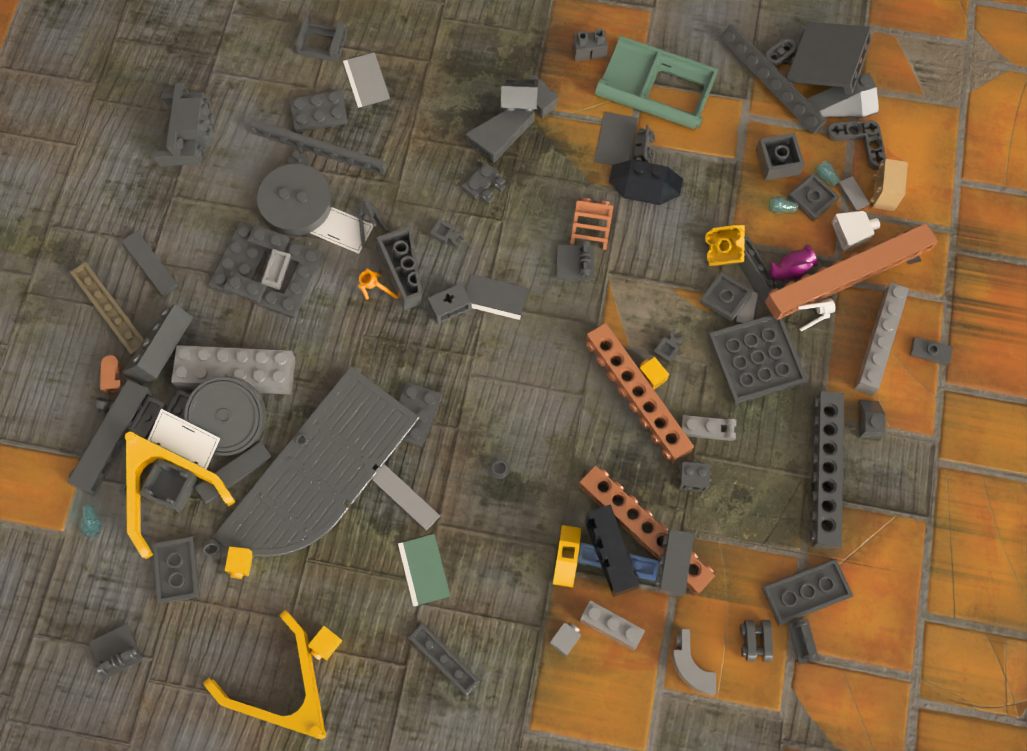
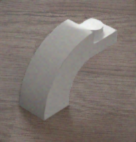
M681 629L679 634H676V647H679V650L671 652L676 673L694 691L705 695H716V673L706 672L694 663L690 651V629Z

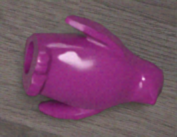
M807 244L801 250L788 253L777 265L771 262L769 275L775 280L801 279L808 269L812 266H818L813 249Z

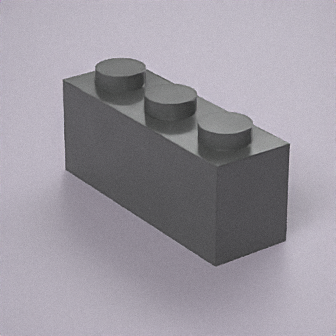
M672 529L669 530L667 535L664 534L662 546L665 547L664 555H660L659 566L662 567L661 575L658 574L656 579V587H659L658 593L681 598L685 595L694 534Z

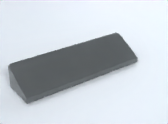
M744 237V262L738 264L755 292L758 293L762 304L766 307L765 300L769 296L768 293L776 288L780 290V288L769 275L770 271L749 237Z

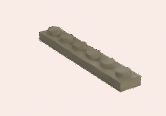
M84 262L70 272L133 356L143 342V337L89 265Z

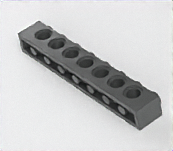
M820 391L813 400V408L816 409V415L813 417L815 434L812 437V445L815 446V453L813 452L812 464H815V468L811 475V482L814 483V491L811 492V502L814 503V510H811L810 521L813 522V529L810 531V541L813 542V548L837 550L842 546L844 393ZM824 410L830 411L832 416H827ZM823 428L829 429L831 431V435H827L824 432ZM823 447H828L831 454L825 453ZM824 465L830 468V473L823 470ZM822 485L829 486L830 492L824 491ZM822 504H827L830 512L823 510ZM826 523L829 526V531L823 530L821 524Z

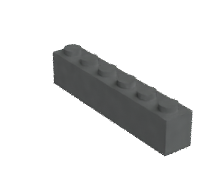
M127 380L121 386L118 397L111 403L108 414L101 420L98 431L91 437L88 448L79 458L78 465L69 474L68 484L93 497L96 495L126 443L125 435L127 432H130L128 430L148 396H153L148 388L130 380Z

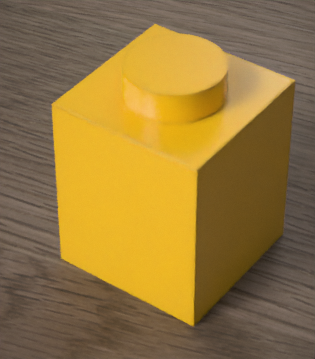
M655 357L651 360L646 359L639 365V370L653 389L667 381L669 373Z
M229 547L225 572L230 574L231 578L236 579L249 576L252 551L246 548Z
M323 626L308 645L312 649L310 653L318 660L324 658L327 661L342 640Z

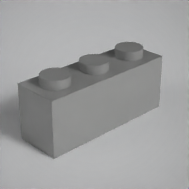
M591 600L579 621L633 652L636 650L645 632L644 629Z

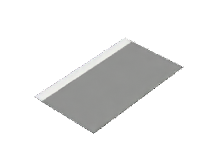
M375 52L343 61L358 108L390 99Z

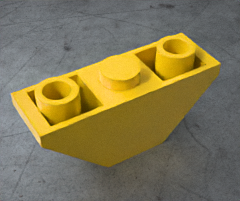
M562 525L553 585L573 588L582 528Z

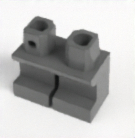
M596 29L591 33L579 31L578 34L573 35L572 51L574 62L590 60V54L591 59L607 58L608 45L603 29Z

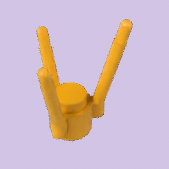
M368 268L360 274V284L358 287L361 288L366 300L369 299L366 288L371 289L375 286L398 299L394 292L377 281L376 277H381L382 274L371 271Z

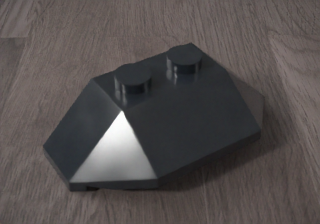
M628 160L612 165L609 183L614 186L623 198L661 205L673 198L679 197L683 178L668 166L637 160Z

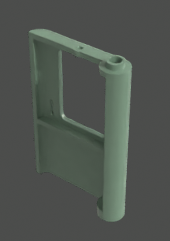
M619 36L617 46L603 79L601 78L598 82L595 95L695 130L696 127L700 128L703 117L700 116L719 69ZM662 71L704 87L694 113H689L648 98L658 72Z

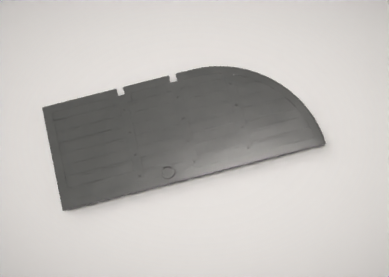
M350 367L214 534L213 538L217 539L220 545L228 549L229 547L250 549L252 556L258 557L285 555L313 544L338 523L349 509L343 505L346 500L353 504L377 472L372 469L375 464L380 468L383 466L420 417L354 368Z

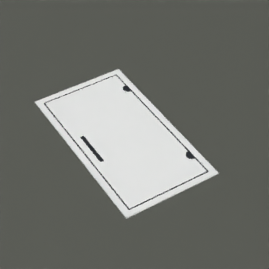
M331 207L330 214L325 222L310 232L358 254L362 249L359 218ZM363 220L366 242L374 226Z
M163 409L160 410L148 438V441L204 469H207L220 440L219 437Z

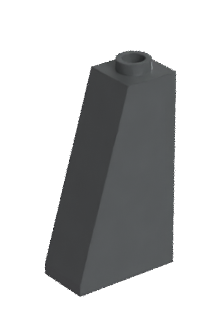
M515 108L514 111L506 110L466 134V144L494 164L535 121L534 109L529 112L523 111L521 108Z

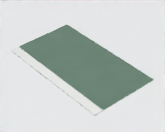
M435 534L399 543L398 546L413 607L450 597Z

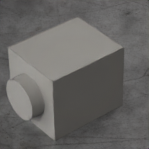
M564 622L549 645L566 657L581 637V634L578 633L580 631L579 628L572 623L568 625Z

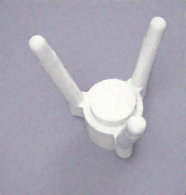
M828 298L813 304L798 306L799 310L816 308L817 313L822 314V316L809 322L799 330L803 331L823 319L830 318V313L835 312L834 301Z

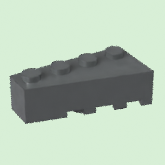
M176 304L165 307L159 315L161 317L153 324L150 333L122 371L123 374L140 385L157 379L193 319L190 314Z

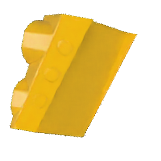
M745 225L712 228L706 233L705 239L707 244H709V251L707 253L709 266L744 262Z

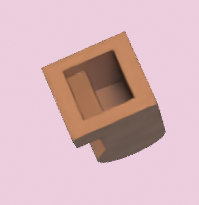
M108 355L101 361L100 389L105 394L119 393L123 385L120 381L122 364L113 355Z

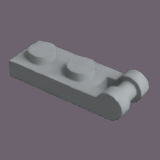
M683 415L681 428L688 437L733 441L736 440L734 427H736L737 420ZM721 427H727L726 432H721Z

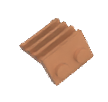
M581 198V201L577 200L570 245H574L575 238L604 242L603 250L607 249L613 206L610 205V202L599 200V204L592 203V199ZM578 216L607 220L606 227L580 224L577 223ZM576 227L606 231L605 238L575 234Z

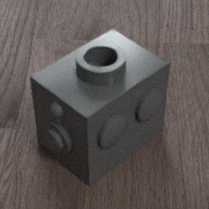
M698 460L682 462L679 467V474H677L679 490L706 492L711 482L710 464H703Z

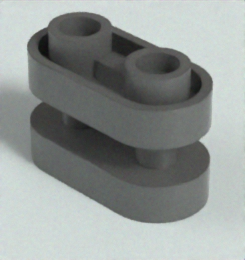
M744 620V624H740V635L744 637V645H741L742 658H745L746 662H755L756 656H761L763 662H772L773 640L771 621L761 620L760 626H755L754 620ZM756 635H760L761 647H756Z

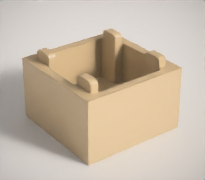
M885 159L883 163H880L879 171L872 178L875 180L874 194L870 200L873 203L872 208L895 211L905 196L908 162Z

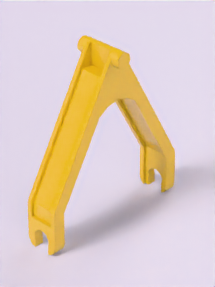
M133 432L126 433L127 533L143 558L147 559L153 553L141 535L140 476L143 470L149 464L156 462L157 459L192 472L197 477L213 484L228 506L235 503L223 481L216 474Z
M284 610L279 616L296 635L306 693L304 703L297 712L288 716H280L231 700L214 679L208 678L203 682V685L221 706L321 740L326 737L311 651L308 646V635L291 614Z

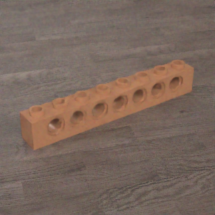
M605 323L588 333L585 342L590 352L593 351L595 353L598 364L601 367H605L610 381L617 384L620 395L623 398L626 397L629 401L628 405L632 412L637 413L640 417L641 425L645 429L648 428L653 442L660 445L665 459L670 460L673 464L692 452L694 445L609 326ZM606 345L610 349L605 351L602 350L600 346ZM617 360L620 362V365L615 366L611 361ZM628 375L631 380L625 381L622 379V376ZM638 390L642 393V396L637 397L632 392ZM650 406L653 411L646 412L643 407ZM660 421L664 424V427L658 428L654 422ZM666 437H672L675 443H668Z
M595 466L579 482L578 487L599 507L611 504L617 523L656 560H660V555H664L665 547H660L657 544V539H663L664 534H668V528L662 522H656L652 518L653 514L646 508L642 509L638 505L637 499L632 495L628 496L623 491L622 485L617 481L613 482L603 468L599 469ZM601 484L606 485L608 491L601 492L598 490V486ZM619 498L623 504L616 506L613 504L612 499ZM627 512H635L637 518L634 520L628 518ZM649 525L652 532L645 533L642 530V526ZM692 551L690 566L697 570V574L690 575L688 573L686 587L697 596L715 575L713 574V569L706 563L702 564L698 560L697 554Z

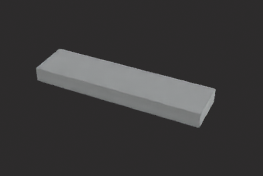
M385 464L376 470L377 473L372 478V481L427 531L440 515Z

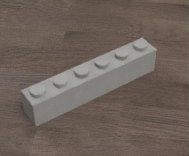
M891 282L884 291L854 390L871 396L878 391L909 288Z

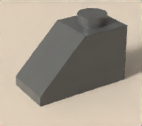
M859 400V438L879 439L886 433L885 413L879 401Z

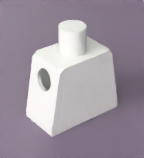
M864 211L836 214L831 222L844 253L869 242L874 235V230L880 228L878 218L869 220Z

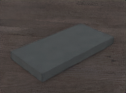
M837 559L762 587L778 626L853 597Z

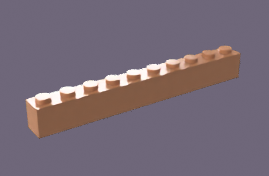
M927 224L915 225L906 233L900 232L890 240L884 239L875 247L871 245L865 248L862 253H853L844 261L840 259L834 262L831 267H822L813 275L807 274L803 276L800 281H791L780 290L778 288L773 289L768 293L769 296L765 303L777 321L798 311V306L816 303L931 250L938 240Z

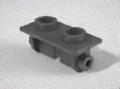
M646 125V130L641 128L637 132L636 145L642 146L635 147L634 153L635 160L646 161L647 163H650L651 158H653L652 143L655 142V134L651 131L649 125Z
M808 619L788 623L799 664L819 660Z

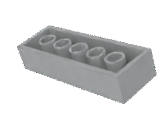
M177 345L171 382L177 389L195 390L200 384L209 379L230 376L245 380L259 393L292 395L296 358L292 351Z

